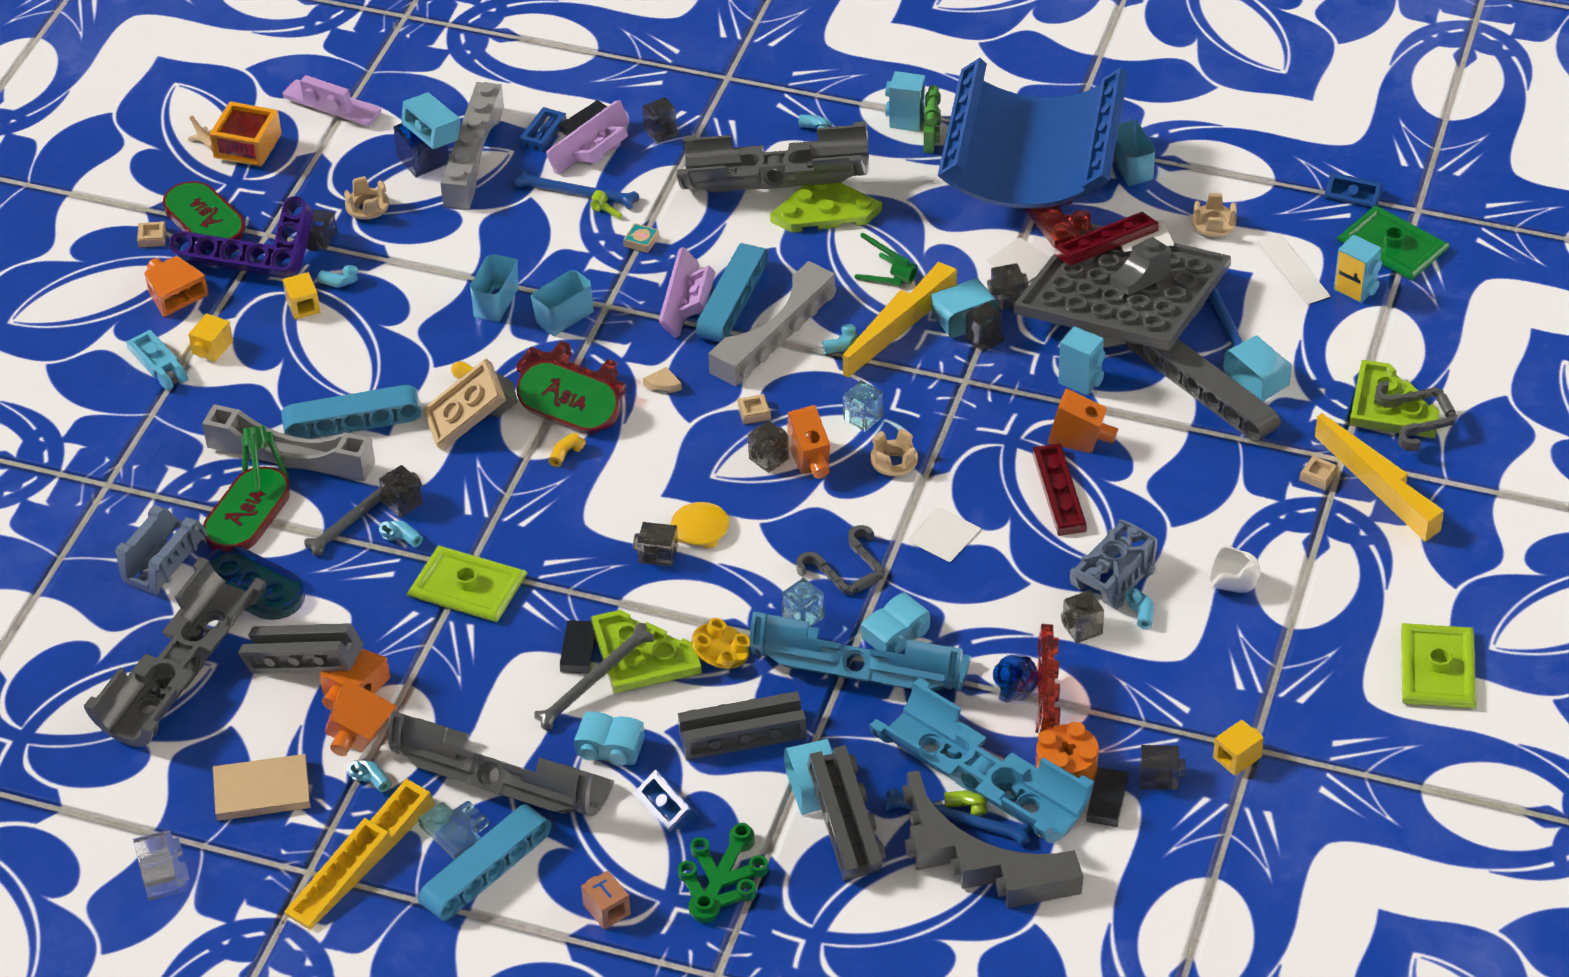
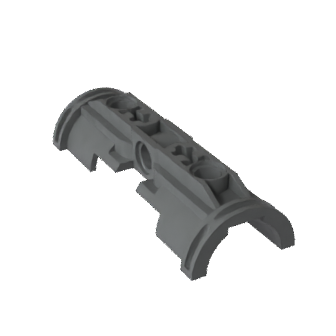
M866 121L854 122V125L817 128L818 141L789 143L788 150L764 152L763 145L733 148L732 135L696 138V135L684 136L686 169L677 170V180L682 190L700 188L710 192L840 183L852 176H862L868 173L869 142Z
M200 557L193 565L195 572L175 596L180 606L179 611L162 631L165 637L172 640L158 658L145 653L128 676L123 668H119L96 698L91 696L84 704V709L91 720L106 734L124 744L136 747L146 746L157 733L160 720L203 668L205 661L225 637L244 609L255 604L264 593L266 588L264 580L256 578L248 590L243 591L227 585L225 580L214 571L209 560ZM211 621H222V624L217 628L207 627ZM149 705H154L157 707L156 710L150 714H144L141 712L144 707Z
M392 711L388 728V744L393 753L407 757L418 768L562 814L576 811L588 816H594L605 804L615 781L540 757L535 772L463 749L469 737L467 733L396 711ZM494 768H497L499 777L496 782L491 783L490 773Z

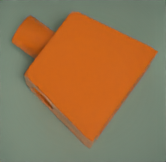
M174 256L164 262L159 258L149 261L147 265L148 270L144 273L147 289L163 317L208 296L205 275L180 257Z
M1065 388L1047 443L1051 445L1061 443V446L1064 448L1090 453L1093 452L1097 439L1114 444L1119 428L1103 423L1107 411L1105 406Z
M816 405L788 412L786 444L802 474L812 472L814 478L817 479L827 476L830 472L828 467L830 442Z
M361 649L350 671L320 672L322 693L325 695L322 699L323 705L327 709L332 710L335 697L345 678L375 694L390 679L387 657Z
M345 678L335 697L325 728V733L335 738L330 746L331 751L338 756H346L350 748L363 752L388 723L396 705Z

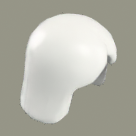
M1224 544L1220 547L1213 560L1209 586L1237 593L1249 592L1258 583L1260 564L1251 553Z

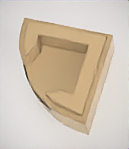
M667 367L643 378V385L651 391L657 389L668 390V393L682 390L681 382Z

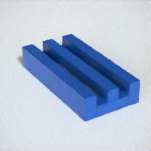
M543 107L521 135L520 146L525 147L529 144L530 149L534 150L538 147L540 152H544L560 131V124L567 120L566 113ZM540 128V131L537 133V135L534 138H532Z

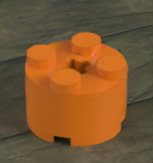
M1080 722L1053 726L1041 731L1038 735L1035 767L1039 768L1040 760L1044 757L1077 778L1084 775L1094 781L1098 769V742L1093 734L1086 730L1085 726Z

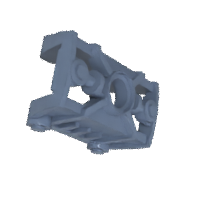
M153 505L148 511V518L126 543L121 542L116 548L119 572L123 582L158 595L160 593L159 589L164 583L171 581L170 576L191 552H195L198 549V543L208 536L206 528L193 518L186 517L184 521H178L168 509ZM176 527L179 528L177 532L168 541L167 538L169 537V535L175 530ZM148 569V574H141L137 579L133 578L139 571Z
M1120 519L1118 525L1114 529H1109L1107 536L1087 556L1084 555L1081 558V562L1075 568L1072 567L1069 575L1070 585L1080 590H1083L1087 585L1098 591L1100 590L1103 602L1117 610L1124 603L1125 593L1129 589L1134 588L1144 576L1149 577L1154 573L1157 538L1138 526ZM1140 539L1145 541L1142 546L1132 547L1131 542H1138ZM1118 553L1122 555L1119 558H1114ZM1110 569H1113V575L1105 584L1100 581L1101 572L1107 573Z

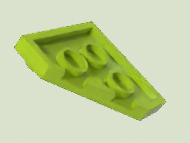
M841 182L803 185L770 214V222L791 233L802 232V227L818 226V230L840 228L841 223L855 222L856 226L867 225L882 211V202Z
M1361 359L1349 426L1399 433L1403 426L1439 419L1440 411L1433 404L1428 405L1423 399L1402 403L1395 407L1379 405L1375 401L1374 396L1377 385L1383 381H1389L1388 392L1383 393L1388 396L1400 393L1402 395L1418 390L1408 380L1404 382L1396 375L1397 370L1391 364ZM1437 429L1420 432L1415 436L1435 439Z
M617 610L591 616L593 630L603 660L634 633L635 625L641 623L632 619L631 614ZM646 622L647 631L653 634L654 641L639 644L607 673L613 693L702 674L698 655L692 647L693 642L684 638L680 641L667 635L666 630Z

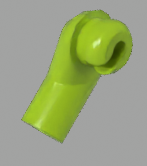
M968 790L944 792V803L947 808L971 806V814L980 816L987 813L986 804L988 801L983 795Z

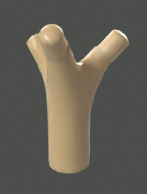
M193 115L190 116L189 119L197 135L189 136L188 140L201 141L212 151L210 136L207 132L208 128L206 126L202 128Z

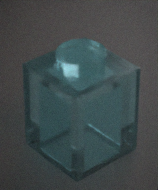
M860 380L843 395V419L866 432L883 417V392L863 380Z
M803 577L782 592V617L810 622L809 627L813 626L825 617L824 593Z

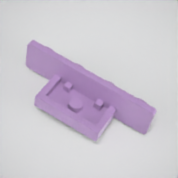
M307 75L301 80H294L283 92V98L365 126H370L382 113L381 107L350 97L349 89Z
M614 101L546 151L555 174L562 173L575 162L596 163L603 158L602 155L607 151L616 149L621 145L620 142L628 137L624 126L629 123L621 101Z
M685 247L678 250L659 317L661 326L674 338L680 336L685 318L702 313L708 302L716 273L710 265L699 269V262Z

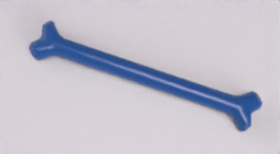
M522 170L520 176L513 180L517 188L531 186L590 198L596 190H601L607 194L608 201L622 203L628 210L633 208V203L640 198L639 194L635 191L621 193L529 175L526 170Z
M1215 287L1208 297L1232 346L1235 347L1243 341Z
M896 788L887 790L886 796L888 800L884 803L887 811L895 808L912 811L911 804H905L903 795ZM933 804L951 822L1012 838L1020 846H1026L1030 843L1028 834L1032 831V827L1026 823L1020 826H1013Z

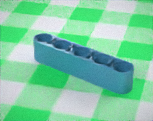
M745 243L738 245L698 319L696 326V336L698 338L721 342L725 337L729 336L766 267L768 260L767 248Z
M400 385L290 404L281 411L284 434L299 438L315 439L338 435L344 432L350 433L412 422L421 416L422 410L417 389L411 385Z
M521 805L427 882L419 892L418 902L440 920H449L543 842L550 833L551 822L529 805Z

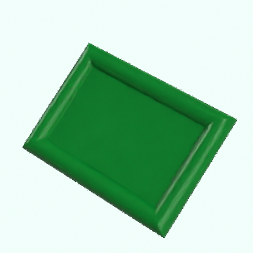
M1377 205L1372 207L1337 237V241L1344 244L1354 234L1381 247L1380 260H1382V265L1411 281L1450 248L1449 243Z

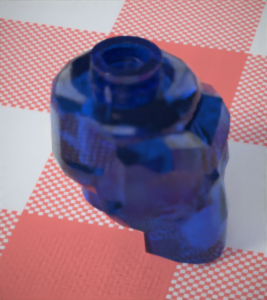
M1007 655L993 669V680L1000 688L998 698L1003 702L1023 701L1039 685L1037 667L1028 656Z

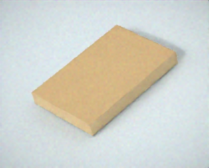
M484 359L423 408L435 444L442 451L506 401L492 362Z
M306 754L213 766L217 821L311 808Z

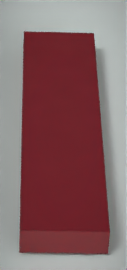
M1141 211L1054 246V255L1069 266H1072L1159 231V223Z
M1061 443L1033 447L1034 461L1057 535L1086 532L1087 524Z

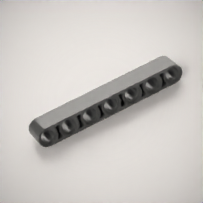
M1177 339L1169 351L1125 341L1127 347L1253 442L1260 441L1280 427V418L1273 408L1179 339Z

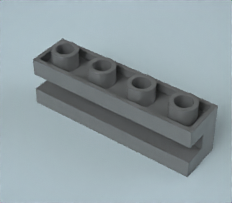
M351 623L252 627L248 634L253 644H243L238 654L251 673L350 671L364 643Z
M798 691L677 713L679 735L686 760L806 739V718L804 711L801 710V700Z
M846 745L835 747L832 754L824 756L822 751L809 754L807 767L843 881L880 872L883 860L886 859V854L882 842H877L874 835L876 822L873 813H867L864 802L867 801L866 790L863 783L858 784L855 773L858 772V767L854 755L848 754Z

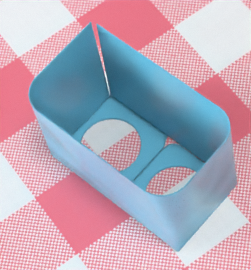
M1136 119L1120 123L1113 163L1128 186L1153 180L1155 147L1138 121L1136 122ZM1126 154H1130L1134 158L1128 157Z
M495 254L485 258L470 284L474 317L494 322L501 321L519 288L518 259ZM501 288L498 293L492 294L495 289Z
M575 270L564 273L531 295L536 324L552 336L559 334L594 312L591 282Z
M979 278L931 294L932 316L951 338H956L996 323L990 313L998 321V301Z
M1256 335L1225 352L1223 369L1225 374L1264 402L1290 385L1292 364Z
M828 739L785 748V770L801 815L821 810L807 762L809 754L822 751L823 756L832 754Z

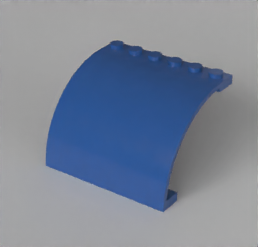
M981 58L961 69L938 171L939 178L958 191L973 198L1012 208H1044L1065 204L1079 199L1097 188H1102L1109 182L1128 73L1120 67L1102 78L1101 84L1093 89L1061 97H1034L998 88L984 81L987 63Z

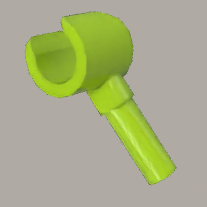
M596 190L591 197L593 200L591 202L592 210L600 211L602 209L617 219H621L622 213L606 203L608 201L607 194L601 190Z

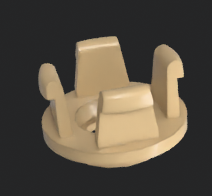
M365 176L353 179V192L350 194L348 190L344 191L347 213L354 218L362 220L377 218L384 214L389 207V199L385 193L387 192L385 184L381 180L378 181L376 189L369 187ZM362 204H363V210L359 209V206L362 205Z
M1209 193L1205 206L1200 207L1199 201H1196L1194 204L1193 227L1199 233L1210 237H1220L1231 233L1237 223L1236 203H1231L1229 209L1223 206L1221 193Z
M903 429L898 431L896 440H887L883 431L876 434L872 440L874 447L871 452V464L874 469L888 476H901L912 471L918 462V454L912 444L913 435ZM889 456L901 457L902 464L892 465Z

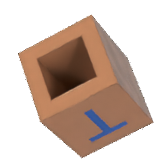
M608 870L599 876L590 878L581 885L583 905L604 930L631 915L629 894Z

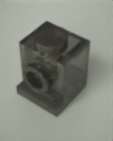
M666 97L643 106L644 130L656 144L679 136V130L676 125V109Z
M312 209L313 220L306 248L310 251H317L319 248L327 249L333 235L336 236L337 234L335 213ZM316 221L324 222L323 226L316 225Z
M989 302L966 313V338L981 352L1004 341V336L1001 334L1002 314Z

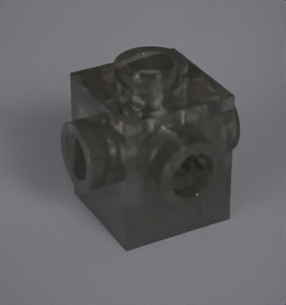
M1018 263L991 268V279L987 280L989 292L998 301V310L1014 307V303L1029 286L1027 275L1021 272Z
M769 420L760 427L753 429L748 434L749 459L768 473L789 459V437L786 431L781 427H777Z
M403 465L379 478L380 499L399 518L423 504L420 478L416 473L410 472Z

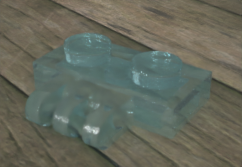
M470 801L464 802L454 810L450 809L444 802H441L418 818L419 826L454 860L481 839L477 833L486 828L490 822L477 808H474Z

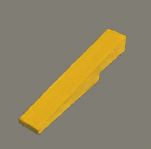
M937 262L911 293L900 290L842 355L843 375L849 378L932 310L931 294L956 286L957 269Z
M1323 413L1317 416L1315 437L1424 542L1441 531L1444 510L1406 484L1408 473Z
M406 778L370 821L364 818L284 911L285 915L311 930L435 806L431 793Z

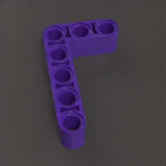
M291 196L287 198L282 206L273 245L178 231L171 236L169 247L173 253L186 262L285 278L296 276L302 267L313 220V210L301 197ZM298 207H303L299 215L293 216L294 211ZM297 232L295 239L287 242L288 236L291 233ZM189 242L188 248L184 251H181V246L184 243ZM214 246L213 252L206 255L207 249ZM240 250L239 255L235 259H231L232 253ZM265 254L264 260L256 263L257 257ZM291 258L290 263L286 267H281L285 259Z

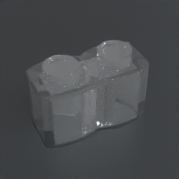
M166 830L133 839L148 901L185 892L184 881H188L190 878L186 862L179 863L178 857L183 856L179 837L173 839L171 831Z

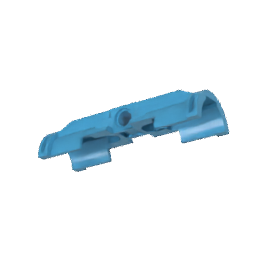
M753 611L750 629L751 653L755 655L761 653L762 656L766 657L770 656L784 667L912 690L913 683L920 677L930 683V690L932 691L944 688L951 690L953 687L955 691H961L967 677L971 656L962 654L963 649L907 639L905 655L876 649H864L817 639L819 628L809 627L810 622ZM856 656H862L864 659L863 668L860 671L853 672L850 668L851 660Z
M920 677L913 683L912 692L903 709V713L890 726H887L878 719H875L869 725L870 731L875 737L880 738L885 743L894 742L914 757L954 780L962 788L985 796L989 803L1022 823L1028 824L1037 836L1049 843L1059 841L1073 828L1085 810L1092 794L1094 781L1084 775L1077 778L1044 757L1040 760V766L1037 768L1012 752L1001 761L980 748L985 743L987 737L959 721L961 708L930 690V683ZM927 744H935L939 749L935 752H928L923 747ZM1027 804H1033L1039 809L1034 813H1030L1022 807Z

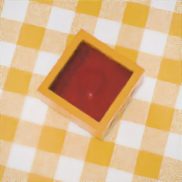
M230 101L209 133L213 157L262 167L282 134L278 110Z

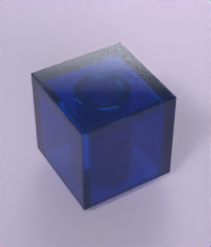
M402 123L393 126L397 157L415 178L447 165L449 160L448 144L432 149Z

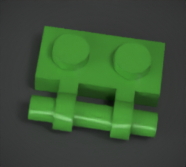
M936 85L929 86L925 95L924 153H934L935 142H940V127H936V125H941V110L938 107L941 102V94Z

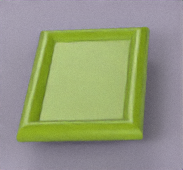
M438 545L407 592V596L497 623L528 572Z
M1401 623L1402 703L1476 708L1474 628Z

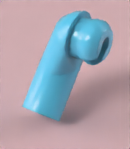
M799 115L800 128L817 129L833 127L832 122L823 117Z
M353 265L344 266V273L341 274L321 270L317 280L318 283L341 288L358 280V268Z
M853 324L843 325L841 327L842 335L839 338L822 341L824 354L847 351L858 338L856 326Z
M385 521L379 526V533L386 540H405L414 548L418 547L423 541L422 535L404 521Z
M1129 589L1125 593V600L1127 605L1138 614L1137 625L1142 629L1151 628L1154 613L1153 601L1138 589Z
M354 760L347 767L348 774L354 780L372 782L381 793L389 790L392 785L381 767L375 762Z

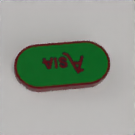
M198 181L183 182L171 187L163 197L164 211L182 231L236 240L242 239L243 232L245 231L243 217L208 184Z
M545 360L530 365L523 371L517 382V397L528 412L584 434L599 433L598 431L602 429H608L616 422L621 411L619 395L609 382L554 361Z
M259 467L260 492L255 490L253 468L241 473L234 480L203 523L208 534L205 539L212 550L219 553L232 554L237 553L236 550L244 548V550H247L258 542L290 497L289 481L282 471L273 467Z

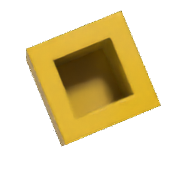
M309 272L282 279L286 301L294 320L321 313L318 294Z
M207 313L188 334L192 354L214 362L218 360L233 342L230 321Z
M1241 719L1215 737L1213 758L1236 776L1262 757L1264 737L1256 728L1249 726Z

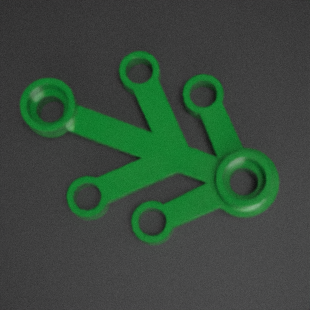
M738 823L730 830V844L718 867H716L710 855L709 841L706 838L697 837L691 841V854L694 858L698 859L709 881L705 892L697 880L696 864L692 861H683L678 865V877L681 881L685 882L692 896L688 904L689 913L697 922H712L719 914L720 908L742 900L750 901L755 898L756 884L749 878L763 877L768 873L767 858L761 855L753 856L749 860V865L732 870L740 853L749 851L754 846V831L748 824ZM700 846L704 847V849L698 850L696 848ZM756 865H762L763 867H761V868H756V867H754V866H756ZM691 870L692 872L684 873L683 871ZM738 883L736 890L719 895L723 887ZM745 888L751 889L748 892L742 891Z

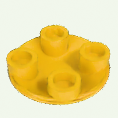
M708 502L687 504L678 509L671 520L673 537L677 542L702 545L704 548L709 549L718 545V540L726 534L729 528V518L726 512L721 507Z
M711 618L709 623L696 628L692 635L691 642H693L692 647L703 661L712 666L733 669L743 665L749 657L750 638L746 634L740 633L733 627L726 625L725 621L720 618Z

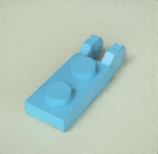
M151 330L126 341L127 349L155 379L159 380L161 386L166 391L173 388V382L167 375V372L171 370L181 383L188 381L187 373L178 362V358Z

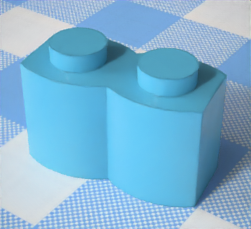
M905 592L900 593L892 598L884 608L873 612L862 622V638L876 650L900 653L906 648L907 639L914 640L926 634L930 626V612Z
M585 712L574 739L576 754L589 761L606 759L618 766L634 765L645 738L644 722L631 717H612L601 712Z

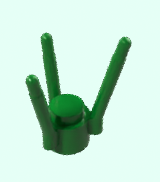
M860 234L861 238L884 252L879 253V257L892 264L890 274L894 277L855 274V279L888 283L901 287L903 283L908 285L913 283L918 272L917 264L910 262L909 259L900 256L867 234Z
M265 425L243 428L244 436H241L243 444L242 473L249 468V451H251L256 492L261 491L257 450L266 448L265 442H268L279 470L289 479L286 467L274 442L273 432H266Z

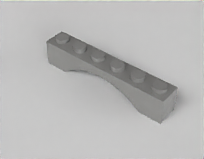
M476 82L459 129L458 141H455L440 183L443 207L470 209L475 194L478 169L485 141L490 130L499 124L504 110L502 84Z
M808 261L792 276L793 286L791 295L786 305L774 318L752 331L725 337L708 353L709 373L735 387L744 379H747L755 368L764 363L771 353L778 347H781L787 338L794 332H797L811 316H814L827 301L834 297L836 293L835 273Z
M215 404L202 423L207 448L239 455L243 454L241 436H244L243 428L262 426V424L253 420L239 409ZM266 427V432H273L274 442L285 465L365 481L375 463L372 438L344 432L335 437L325 439H306L286 435ZM265 442L266 448L257 450L258 459L276 462L268 442Z

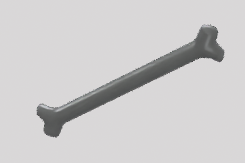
M397 467L395 475L319 537L305 539V547L312 549L314 556H321L324 547L400 485L413 483L415 481L414 476L407 473L406 467Z
M636 624L631 637L550 708L534 712V717L536 720L541 721V728L543 730L552 729L556 717L639 644L654 641V636L647 631L646 624Z

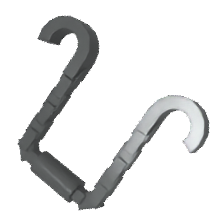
M1383 381L1376 387L1375 401L1383 407H1395L1402 403L1435 396L1444 415L1447 417L1403 426L1399 431L1398 444L1404 450L1417 451L1421 446L1419 439H1409L1407 437L1417 435L1420 432L1454 425L1458 415L1455 414L1456 411L1442 389L1434 387L1402 395L1400 393L1388 396L1383 393L1388 392L1389 381Z
M865 525L852 527L848 532V545L875 573L872 572L856 580L852 585H846L819 554L805 552L796 559L798 575L803 577L806 574L805 565L813 564L844 595L859 593L878 583L879 580H883L884 568L857 540L859 537H864L868 541L874 540V531Z

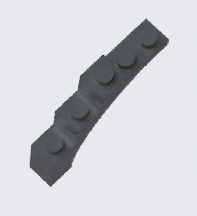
M919 770L907 772V784L902 786V793L905 804H911L912 811L910 812V836L908 840H905V848L908 858L914 859L917 870L950 864L953 878H959L962 889L995 883L997 894L999 897H1004L1007 908L1082 894L1084 876L1075 850L1051 854L1022 853L1002 849L978 840L951 823L927 797Z

